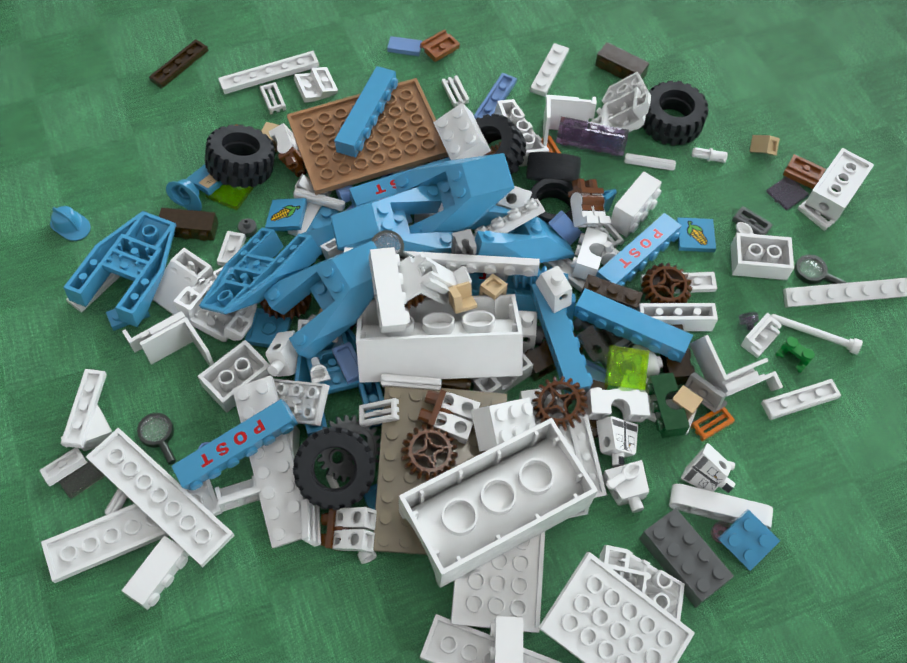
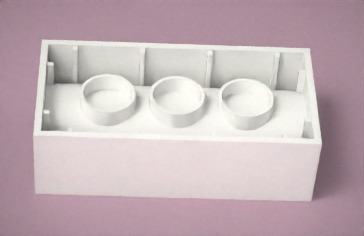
M515 294L500 295L495 300L488 295L473 296L477 303V308L455 314L449 304L448 297H446L447 304L445 305L431 298H426L422 304L418 303L417 308L411 306L410 310L405 307V311H408L410 316V323L407 324L405 331L382 334L380 333L376 302L372 300L357 320L356 347L359 383L381 382L382 374L440 379L522 376L523 331Z
M550 418L399 495V513L402 519H406L420 539L433 567L436 582L441 588L589 508L598 490L554 420Z

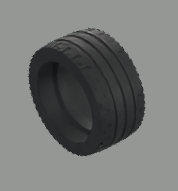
M531 152L527 161L526 178L534 181L557 179L572 183V181L579 179L581 158L561 153Z
M543 179L532 187L530 199L534 198V200L538 199L541 201L546 198H558L564 201L570 207V210L565 214L573 222L571 198L568 195V192L573 190L572 183L557 179ZM544 212L537 217L548 223L556 214Z

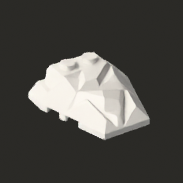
M638 72L609 86L602 99L604 103L602 109L598 108L596 111L598 117L592 119L590 123L589 133L591 136L603 137L606 135L610 139L615 140L644 125L645 116L650 107L651 94Z
M223 267L214 271L208 279H200L194 287L188 286L183 289L173 301L176 309L179 312H183L193 327L222 342H226L228 339L233 341L243 339L252 327L258 304L256 303L226 315L200 308L201 301Z
M604 545L599 560L680 621L685 584L666 572L651 566L646 560L636 557L628 549Z

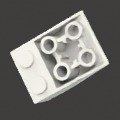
M183 248L167 265L153 301L173 315L177 314L179 311L173 305V301L186 287L190 286L192 288L198 284L200 279L204 278L206 280L211 277L214 272L212 266L186 248Z

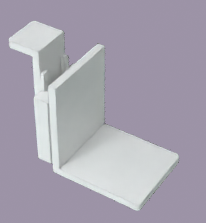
M546 95L543 117V145L547 146L549 129L587 132L589 118L594 119L596 97H592L591 102V100L579 99V97Z
M422 254L414 258L409 256L400 261V266H398V272L403 275L401 289L402 292L406 293L407 301L421 293L445 305L447 300L444 294L449 291L448 287L468 281L472 283L465 266L452 272Z
M182 311L133 338L130 337L126 329L122 331L134 353L143 348L151 365L194 342L208 365L214 364L209 350Z
M708 335L690 343V347L706 381L727 396L766 380L770 391L783 387L776 371L759 376L758 372L754 370V367L768 362L767 358L726 374Z

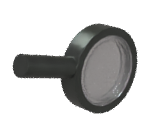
M380 231L371 240L378 249L394 247L395 254H399V258L403 260L409 256L415 257L404 251L403 239L394 231Z
M804 255L795 264V274L804 283L818 284L823 279L832 284L847 283L827 273L826 263L818 256Z
M152 413L145 416L137 427V434L141 442L151 448L160 447L169 465L176 462L167 444L174 433L171 420L162 413Z

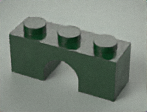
M673 372L650 376L647 384H645V391L651 399L650 408L651 412L655 413L656 416L655 425L657 431L660 432L662 438L685 435L690 427L685 409H673L666 403V400L673 399L678 392Z

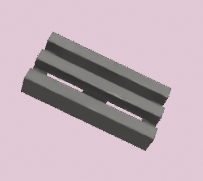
M743 206L732 219L736 224L738 222L748 224L752 228L753 233L757 235H766L773 226V224Z

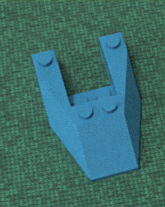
M503 153L449 160L409 170L394 178L398 193L419 186L437 185L444 210L409 226L411 234L464 231L475 224L515 188L505 154Z
M437 185L419 186L332 215L330 219L337 249L344 251V247H358L370 242L378 232L391 230L398 233L403 239L404 251L450 254L453 232L411 234L406 219L408 214H431L438 212L442 201ZM383 236L375 242L378 249L394 247L395 250L400 251V243L394 237Z
M495 205L468 229L476 230L483 225L486 227L496 217L500 216L503 218L508 215L507 212L511 209ZM537 216L508 233L477 231L475 237L476 255L539 259V263L574 258L575 256L568 241L564 240L548 223Z
M142 211L94 246L63 287L69 301L86 307L111 273L134 282L115 307L120 321L138 327L149 310L164 274L176 223Z
M261 228L224 265L199 306L201 309L226 315L259 303L265 299L263 294L276 282L308 268L316 261L321 251L311 235L298 234L279 253L284 246L274 229Z
M373 241L276 282L263 294L271 309L283 315L311 292L323 311L289 338L297 354L308 359L314 357L354 325L375 295L369 264V252L371 249H378Z
M350 328L338 337V342H331L314 356L319 359L320 364L326 367L331 380L320 382V384L329 385L328 394L358 387L362 404L384 400L379 382L359 383L358 380L347 384L332 353L333 348L350 342L357 355L356 336ZM299 354L295 381L312 383L310 376L312 368L311 359ZM383 407L366 410L365 413L373 412L376 410H383ZM324 412L321 426L305 424L308 437L322 430L323 426L327 427ZM381 423V424H376V425H371L369 428L381 426L382 423Z

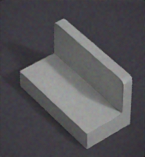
M694 372L690 375L685 387L703 399L701 402L714 413L727 405V401L724 400L727 395Z

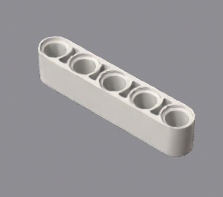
M684 484L672 485L669 506L672 509L677 508L679 511L732 524L749 509L771 530L773 508L769 505Z

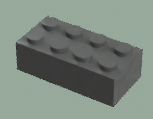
M677 508L646 529L639 538L666 573L685 584L684 595L695 608L734 577Z

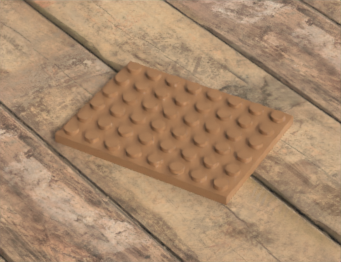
M417 78L400 82L397 88L393 89L390 100L386 102L383 113H380L378 116L377 124L372 127L369 138H366L363 149L359 151L356 158L336 152L334 140L360 94L287 114L289 125L294 134L315 195L449 156L433 123L436 121V118Z

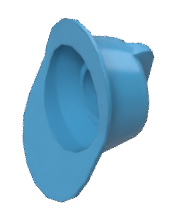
M182 179L177 182H169L166 185V192L173 202L188 210L201 211L202 204L198 197L199 190L191 181Z
M68 206L52 208L53 213L50 226L55 232L70 241L81 240L89 234L90 223L81 214Z

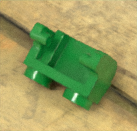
M792 336L787 338L775 354L777 357L783 358L789 351L801 361L795 368L800 374L815 357L812 349L805 348L798 343V339Z

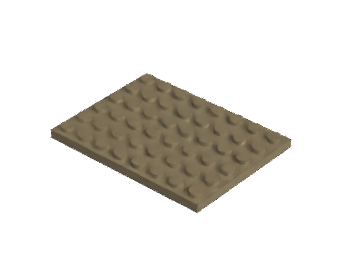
M385 386L384 400L392 398L399 400V404H397V407H399V412H397L399 420L382 423L375 505L377 514L375 530L373 531L375 533L373 550L376 552L427 555L416 532L406 519H402L399 513V495L426 482L425 475H422L421 479L418 480V472L415 471L413 475L409 474L412 467L404 468V465L409 461H401V457L406 454L400 451L401 448L406 447L402 443L404 439L409 440L407 438L409 432L414 434L413 429L415 427L421 432V426L424 423L417 420L421 408L429 411L434 409L433 405L424 402L429 389ZM441 388L449 393L480 402L479 408L507 402V394ZM391 405L385 406L383 409L391 408ZM474 423L466 444L458 442L457 439L450 443L451 445H457V449L453 450V452L458 453V457L452 458L456 461V465L449 466L454 468L486 452L479 451ZM431 438L433 444L442 445L437 439ZM419 439L414 443L412 453L423 448V439ZM427 447L425 454L432 457L434 452L430 451L431 449ZM446 453L436 457V468L445 462ZM415 459L422 467L429 468L425 461Z

